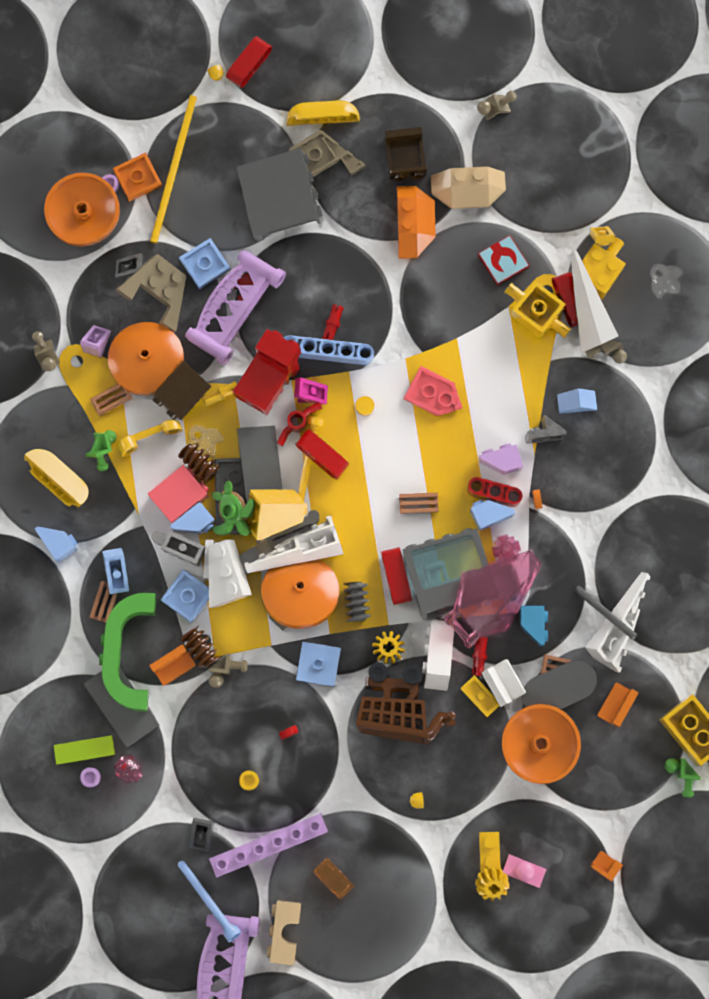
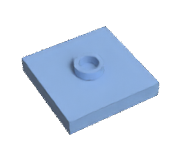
M211 238L179 257V260L199 290L231 270Z
M183 569L160 601L192 623L209 601V587Z
M302 642L296 681L335 687L341 648Z

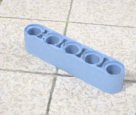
M291 335L284 337L288 341L292 339L299 344L301 350L299 358L368 365L374 358V350L368 344ZM306 345H312L314 349L310 352H307L304 350V347ZM331 347L333 351L330 354H325L323 349ZM344 349H349L352 353L349 356H344L341 352ZM363 351H367L370 353V356L362 358L360 354Z

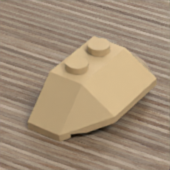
M490 167L450 168L431 176L432 195L451 209L490 207L506 191L505 172Z

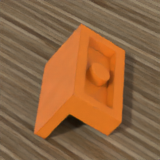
M182 644L149 666L157 675L162 685L165 686L195 667L196 663Z
M615 683L597 716L617 728L620 727L639 692L633 689L629 690L621 684Z

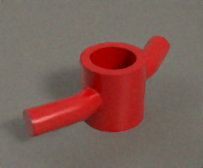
M320 403L311 405L302 412L292 411L287 417L288 426L283 429L276 444L283 447L291 432L300 433L304 431L307 425L306 418L310 414L322 409ZM296 417L301 418L303 423L299 426H293L292 419Z

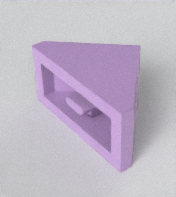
M93 325L80 342L83 352L101 358L111 331Z

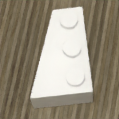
M223 540L208 546L209 608L220 607L252 595L235 540Z
M431 619V625L426 627V638H429V644H425L424 656H427V662H423L422 674H425L424 688L445 691L448 689L455 622Z

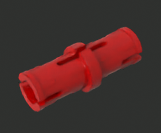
M337 304L332 305L329 319H326L325 322L326 328L322 339H334L336 330L340 327L339 321L344 307L340 305L337 307Z
M476 636L474 654H472L473 668L471 675L483 677L481 672L484 671L485 660H487L488 656L486 655L488 638Z

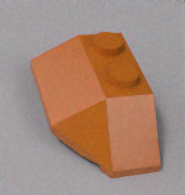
M397 186L399 259L418 258L436 238L435 201L416 186Z

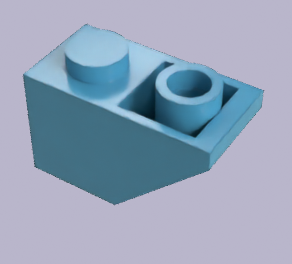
M520 606L519 627L539 647H543L545 642H548V630H545V622H548V611H545L544 606Z

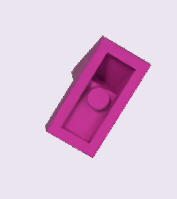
M295 378L294 397L298 398L299 403L316 404L319 402L320 404H327V385L304 378Z

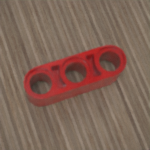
M258 36L254 37L229 68L226 78L238 87L243 88L270 55L272 46Z
M571 272L552 278V285L557 298L566 304L563 313L569 326L573 328L578 326V318L576 314L573 276Z
M309 429L305 431L295 444L301 452L336 480L349 466V463L339 453Z
M480 477L472 478L467 486L470 496L486 501L490 500L508 507L518 506L523 497L522 491L516 487ZM478 483L481 486V490L473 491L471 485ZM490 489H498L500 495L496 497L492 496L490 494ZM515 493L518 496V500L512 502L508 495Z
M400 547L381 551L393 605L411 602L412 596Z

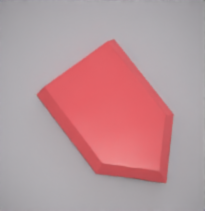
M420 366L403 398L435 416L463 409L455 383Z

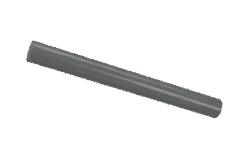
M580 586L576 587L575 593L630 639L634 640L637 633Z

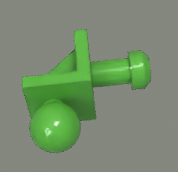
M107 430L104 433H93L95 438L91 451L85 453L86 457L97 459V469L99 471H105L109 467L108 463L105 462L104 454L112 451L110 444L115 443L117 439L116 433L112 430Z
M674 758L667 759L664 765L666 771L669 773L678 771L677 778L685 779L684 791H682L683 797L692 798L694 796V792H692L693 780H701V776L695 772L685 758H680L678 761Z

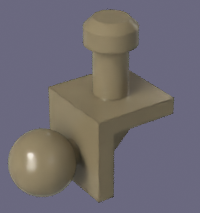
M511 90L506 93V96L493 94L486 100L479 102L477 110L480 114L485 115L486 120H490L498 113H510L511 110L508 103L514 102L517 99V95Z
M36 331L32 335L33 341L37 343L34 346L35 356L42 370L53 371L56 365L60 364L54 351L52 340L44 342L43 333Z
M609 340L585 351L590 359L603 350L606 356L613 354V360L618 364L624 363L627 359L626 352L621 350L624 348L622 343L614 340Z
M227 654L212 667H209V672L214 673L209 678V684L214 688L221 687L224 680L220 674L230 675V669H239L241 672H246L248 662L246 660H242V662L231 661L232 655Z

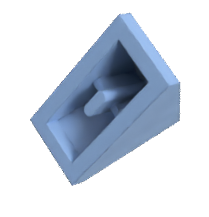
M578 388L557 394L559 414L597 410L595 391Z

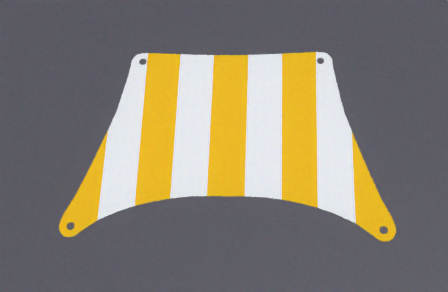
M543 274L537 277L523 292H527L536 281L541 286H551L553 295L557 297L552 285V278L556 276ZM514 301L509 307L483 325L425 352L376 367L304 378L328 386L327 404H320L322 409L310 414L306 418V423H308L309 417L323 419V426L317 432V435L349 463V466L336 480L312 461L304 502L307 505V513L304 517L308 516L311 510H316L320 517L317 526L325 522L326 517L331 515L344 553L319 559L332 569L338 580L339 598L337 606L330 617L317 626L306 629L287 627L282 631L269 619L270 615L267 613L262 602V581L269 570L266 569L246 575L252 593L250 596L214 608H209L208 601L192 623L176 612L183 636L191 629L199 626L197 631L204 630L203 634L210 636L211 643L213 644L210 650L216 649L217 652L214 656L217 657L328 634L386 625L430 621L431 619L437 620L435 617L425 620L420 615L415 597L417 595L406 560L403 558V549L411 544H423L429 539H441L446 534H459L464 529L478 530L470 509L473 507V503L482 499L470 496L467 491L468 483L474 477L513 486L522 491L523 497L520 504L516 507H509L516 512L513 517L480 532L478 530L490 569L509 563L512 564L520 585L519 593L516 594L513 600L501 598L491 601L489 606L485 604L471 605L469 608L460 610L459 614L452 612L441 615V619L506 613L518 610L520 606H524L530 593L528 581L529 493L537 444H526L525 435L530 429L540 426L546 382L557 332L551 328L541 338L537 337L511 317L512 310L517 305V301ZM78 344L70 345L62 351L59 358L60 371L67 385L83 407L95 431L104 433L107 430H112L117 435L115 443L110 444L112 451L108 455L153 544L168 589L183 569L209 587V581L203 578L205 554L198 567L165 553L161 549L162 546L154 543L153 539H151V534L156 531L168 534L171 531L205 546V540H214V542L235 540L238 553L241 555L264 540L270 550L274 551V546L297 533L303 534L311 530L310 526L273 542L270 536L262 540H256L253 534L248 536L216 535L213 529L208 533L203 532L202 534L174 532L170 527L172 523L148 496L151 490L179 467L184 465L188 468V464H184L183 459H180L178 454L190 443L192 445L198 443L199 447L197 450L199 451L203 448L205 451L202 456L209 454L210 456L207 460L209 462L212 459L240 458L237 428L275 425L278 441L283 429L288 426V415L292 411L302 412L305 408L314 405L299 403L298 398L294 397L295 380H289V384L283 386L284 391L279 394L267 416L235 398L234 395L225 398V401L221 400L210 406H206L201 398L182 420L175 419L180 422L183 429L182 432L166 435L162 431L136 441L138 445L137 450L126 457H121L117 447L118 442L127 435H133L159 425L164 421L173 420L167 415L166 412L168 410L163 405L161 407L156 405L152 401L154 398L152 395L143 396L130 393L133 399L99 416L90 399L118 384L111 374L108 359L103 356L100 358L85 353L81 345ZM76 355L83 359V364L78 368L73 367L71 364V359ZM420 366L455 383L463 409L435 416L403 398ZM209 383L212 387L204 396L218 390L217 387L222 388L228 384ZM121 388L115 391L114 393L102 398L96 403L99 404L100 402L110 398L111 396H114L115 394L123 391L124 389ZM125 394V395H123L122 397H120V398H118V399H116V400L110 402L109 404H107V405L101 407L100 410L103 409V408H105L106 406H108V405H110V404H112V403L118 401L119 399H121V398L127 396V394ZM362 396H368L374 401V411L368 416H362L356 411V401ZM297 417L292 419L293 426H299L303 423V420ZM308 425L300 433L291 432L283 447L277 444L282 489H294L297 494L305 454L295 444L309 428ZM510 443L511 446L517 445L523 468L522 470L502 475L479 463L478 458L479 455H482L481 452L493 449V451L500 449V446ZM197 476L194 477L198 483L201 482ZM214 477L205 484L209 489L207 491L209 497L201 504L216 521V500L211 496V493L215 492ZM478 483L471 485L473 491L481 490V486ZM490 489V494L492 496L496 497L500 495L498 489ZM438 493L439 512L400 514L399 494ZM515 493L508 495L510 501L515 502L518 500V496ZM434 498L403 499V501L434 500ZM434 505L404 506V509L434 508ZM473 540L412 557L422 588L428 586L423 567L427 564L444 561L449 580L459 577L465 578L467 575L483 571ZM400 547L412 601L393 605L381 551ZM441 569L429 572L433 585L445 582ZM363 582L368 584V586L363 588V590L369 591V594L363 596L369 599V602L364 605L370 607L365 613L371 615L366 621L347 623V620L352 617L346 615V612L351 609L345 607L350 601H346L344 598L350 594L344 592V589L349 586L343 585V583Z

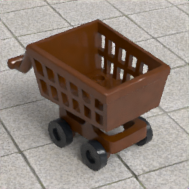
M376 662L369 667V677H366L365 681L366 690L382 691L384 694L383 698L362 697L356 720L359 733L428 745L437 736L442 726H455L456 721L454 719L456 714L454 712H438L427 727L425 701L417 700L419 689L423 685L422 670L419 666L414 664L406 666L403 670V679L390 678L388 669L383 663ZM394 692L409 693L407 699L391 698ZM416 710L422 711V715L416 714ZM396 722H400L401 726H396ZM406 723L412 724V728L406 727ZM416 725H423V730L417 729Z

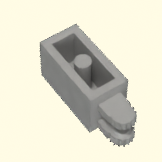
M158 531L151 534L152 541L162 546L163 552L199 567L205 554V546L171 531L168 534Z

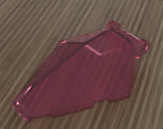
M529 549L518 555L513 554L488 563L487 566L480 569H472L461 573L455 607L444 618V621L447 625H451L461 637L466 648L473 647L479 638L510 629L542 563ZM460 616L472 630L470 635L457 622V617Z

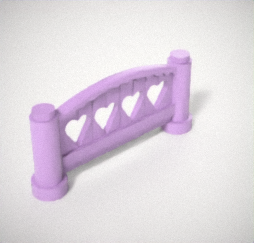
M244 250L240 252L237 258L240 261L239 265L222 279L208 298L197 327L194 329L189 328L185 334L188 341L215 357L217 362L223 366L230 361L234 350L228 347L268 286L271 285L278 288L286 276L285 271L280 268L275 269ZM248 272L254 285H238L237 281L242 278V273ZM236 287L239 289L243 301L227 300V296L231 294L232 288ZM227 303L233 316H217L216 312L221 309V304ZM216 318L222 332L206 331V327L210 325L211 319Z
M213 913L212 915L208 914L206 927H210V933L206 939L198 967L197 999H210L211 996H216L218 999H241L249 936L258 937L260 917L251 916V918L224 915L228 922L237 926L242 933L232 941L235 944L234 946L220 952L216 946L219 943L218 936L225 934L223 932L224 929ZM216 955L224 957L232 966L216 972L214 970ZM218 975L229 987L214 993L211 990V986L214 984L212 981L213 976Z

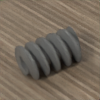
M363 582L343 583V585L349 586L344 589V592L350 594L344 598L346 601H350L345 607L351 609L346 612V615L352 617L347 620V623L366 621L367 618L371 617L370 614L365 613L370 607L364 605L369 602V599L363 597L369 594V591L363 590L368 584Z

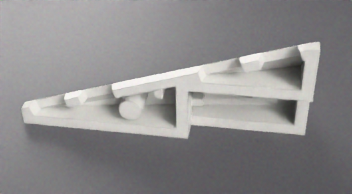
M574 251L570 253L580 350L583 353L618 337V334L578 252Z
M330 515L320 525L313 524L311 530L303 534L297 533L274 546V551L266 555L262 553L259 555L258 560L244 564L247 573L342 555L344 553Z
M640 573L611 612L633 631L640 609H638L640 598L645 596V592H643L645 582L650 580L648 573ZM606 619L585 648L595 660L620 673L622 667L619 665L622 656H626L627 650H625V646L629 637Z

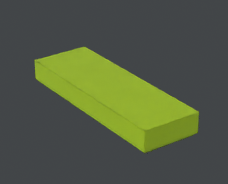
M113 735L54 745L56 765L115 755Z

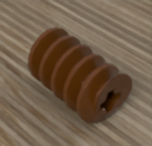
M190 443L180 451L178 457L183 459L184 464H188L189 469H193V473L198 475L200 480H204L203 484H206L214 478L220 466L216 465L213 467L212 465L215 460L212 459L208 462L207 460L210 455L202 456L205 450L202 448L198 451L199 444L192 445Z
M197 626L184 634L181 641L187 642L185 645L186 649L192 648L189 652L190 655L197 654L194 657V661H200L198 667L208 668L222 657L214 656L217 650H210L213 644L205 643L209 637L202 638L201 636L205 631H197L199 628Z

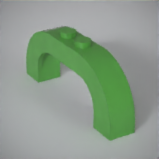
M138 593L120 601L109 614L105 634L101 635V646H104L103 654L99 656V665H102L104 685L110 696L119 705L132 711L148 712L149 692L148 690L131 689L120 680L122 633L125 624L131 618L139 615L155 616V593Z

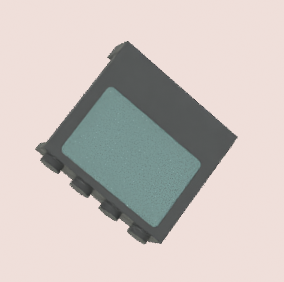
M464 529L459 534H446L441 539H429L423 544H411L403 549V558L406 560L418 598L422 619L497 598L498 591L477 529Z

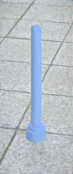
M179 861L178 867L223 927L226 940L229 943L234 941L242 932L237 926L228 922L184 861Z

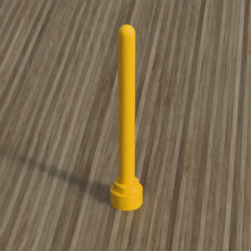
M309 417L308 429L317 435V432L323 426L324 420ZM306 455L298 489V495L303 501L312 462Z

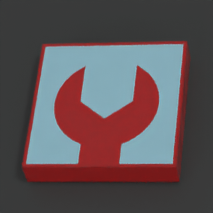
M510 235L478 253L480 260L497 286L530 266Z

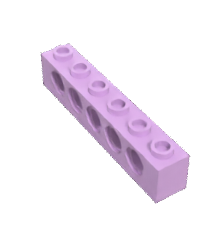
M320 813L219 854L209 860L217 878L327 833L328 829Z

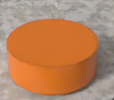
M540 489L533 490L535 508H543Z

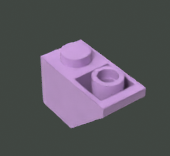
M510 443L500 446V449L493 451V449L481 452L482 455H479L478 458L479 463L502 475L519 471L523 468L517 445L511 446Z

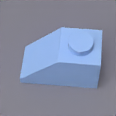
M479 500L473 503V507L470 509L479 532L513 517L516 513L514 509L490 500L485 502Z
M199 502L172 523L170 527L174 532L202 534L203 532L208 533L211 531L216 521Z
M43 527L35 528L58 563L78 550L75 546L78 543L72 534L68 536L64 531Z
M122 549L102 551L109 593L115 594L129 591Z

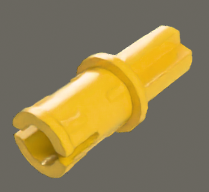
M236 381L222 388L217 387L218 390L203 396L204 404L210 406L221 400L225 401V398L233 395V390L237 385Z

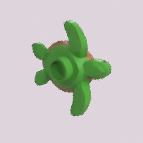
M227 481L222 493H211L212 498L219 501V514L224 521L222 525L214 526L213 532L218 535H227L236 526L237 531L241 535L248 536L250 527L246 520L254 512L255 501L254 499H249L247 504H245L242 497L232 491L231 481Z

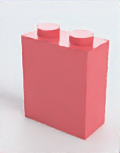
M184 465L148 493V496L171 523H174L197 503H202L209 497L207 493L209 489L202 481L198 483L194 478L197 475L193 473L192 469L186 468Z

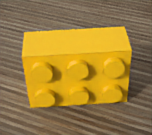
M692 694L671 709L659 721L696 766H701L709 760V713Z

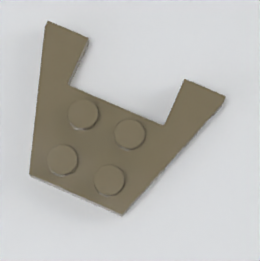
M322 130L315 132L289 148V151L301 148L304 154L307 153L310 162L307 167L308 171L311 170L313 177L339 161L343 163L351 176L365 168V164L361 160L359 161L352 153L339 146V143Z
M156 254L143 264L136 273L126 279L122 285L117 287L115 291L129 301L133 299L139 286L167 306L159 324L167 327L172 332H176L186 275L159 254Z

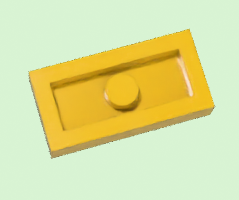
M609 226L590 228V236L596 244L607 246L615 242V234Z
M475 675L460 688L486 718L500 706L494 695Z
M479 832L480 873H484V868L490 870L492 866L495 870L501 868L499 832Z

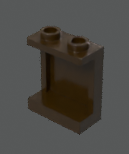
M422 127L385 131L390 180L402 181L409 177L420 179L427 176Z
M180 361L174 371L151 393L154 397L152 401L159 407L163 405L168 410L166 412L167 415L173 420L176 418L182 420L212 386L185 361Z

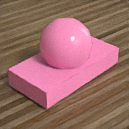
M510 854L503 868V873H506L508 876L540 888L546 872L545 868Z

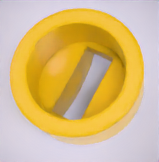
M221 65L212 66L207 70L212 80L219 81L222 79L223 70Z
M422 792L415 793L410 797V804L414 808H424Z

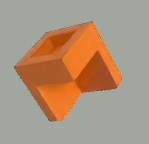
M603 851L598 853L590 865L592 869L611 882L623 866Z

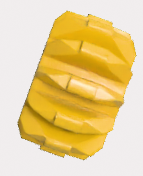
M390 631L389 637L386 636L385 632H382L384 639L376 636V640L380 644H372L373 647L379 648L374 650L373 654L380 653L377 658L378 661L385 657L384 664L388 663V658H391V662L394 664V656L399 660L402 658L397 652H405L404 648H399V646L405 643L404 641L397 642L400 638L399 634L392 638L393 631ZM388 643L392 644L391 647L394 646V650H390V653L385 652L386 649H383V646H387Z
M493 866L490 870L484 868V873H478V879H475L477 892L479 895H482L484 900L489 898L493 902L494 898L497 897L501 900V895H507L506 889H509L510 884L507 874L503 873L501 868L497 870Z

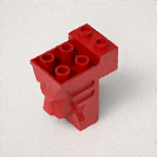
M266 329L255 347L257 354L233 390L235 398L266 416L272 409V405L277 400L279 394L284 391L283 386L289 384V378L294 377L300 372L297 359L301 355L297 342L292 339L288 341L282 338L283 335L278 331H270Z

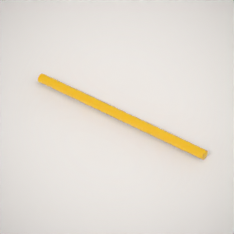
M193 95L189 97L150 242L153 244L158 242L197 97Z

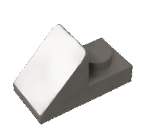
M543 415L541 419L542 430L539 427L530 429L525 435L526 444L563 440L566 436V430L546 415Z

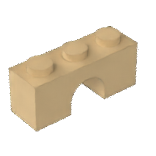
M277 900V904L272 906L271 916L275 917L274 925L270 924L269 937H273L272 945H268L267 957H270V963L294 965L297 943L286 941L283 938L282 930L287 924H299L301 903Z

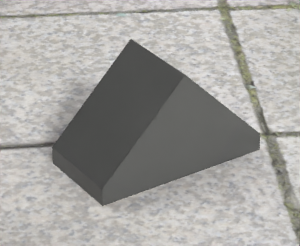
M139 253L118 259L116 261L115 278L128 279L146 263L143 254Z
M193 818L189 848L209 852L215 821Z

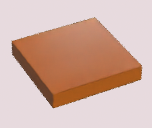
M146 152L112 168L129 202L162 187V183Z

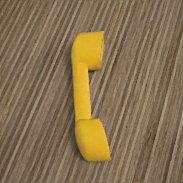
M167 420L136 434L125 436L118 442L117 446L121 457H126L137 450L138 445L136 441L162 431L166 435L182 432L183 429L180 422L177 420Z

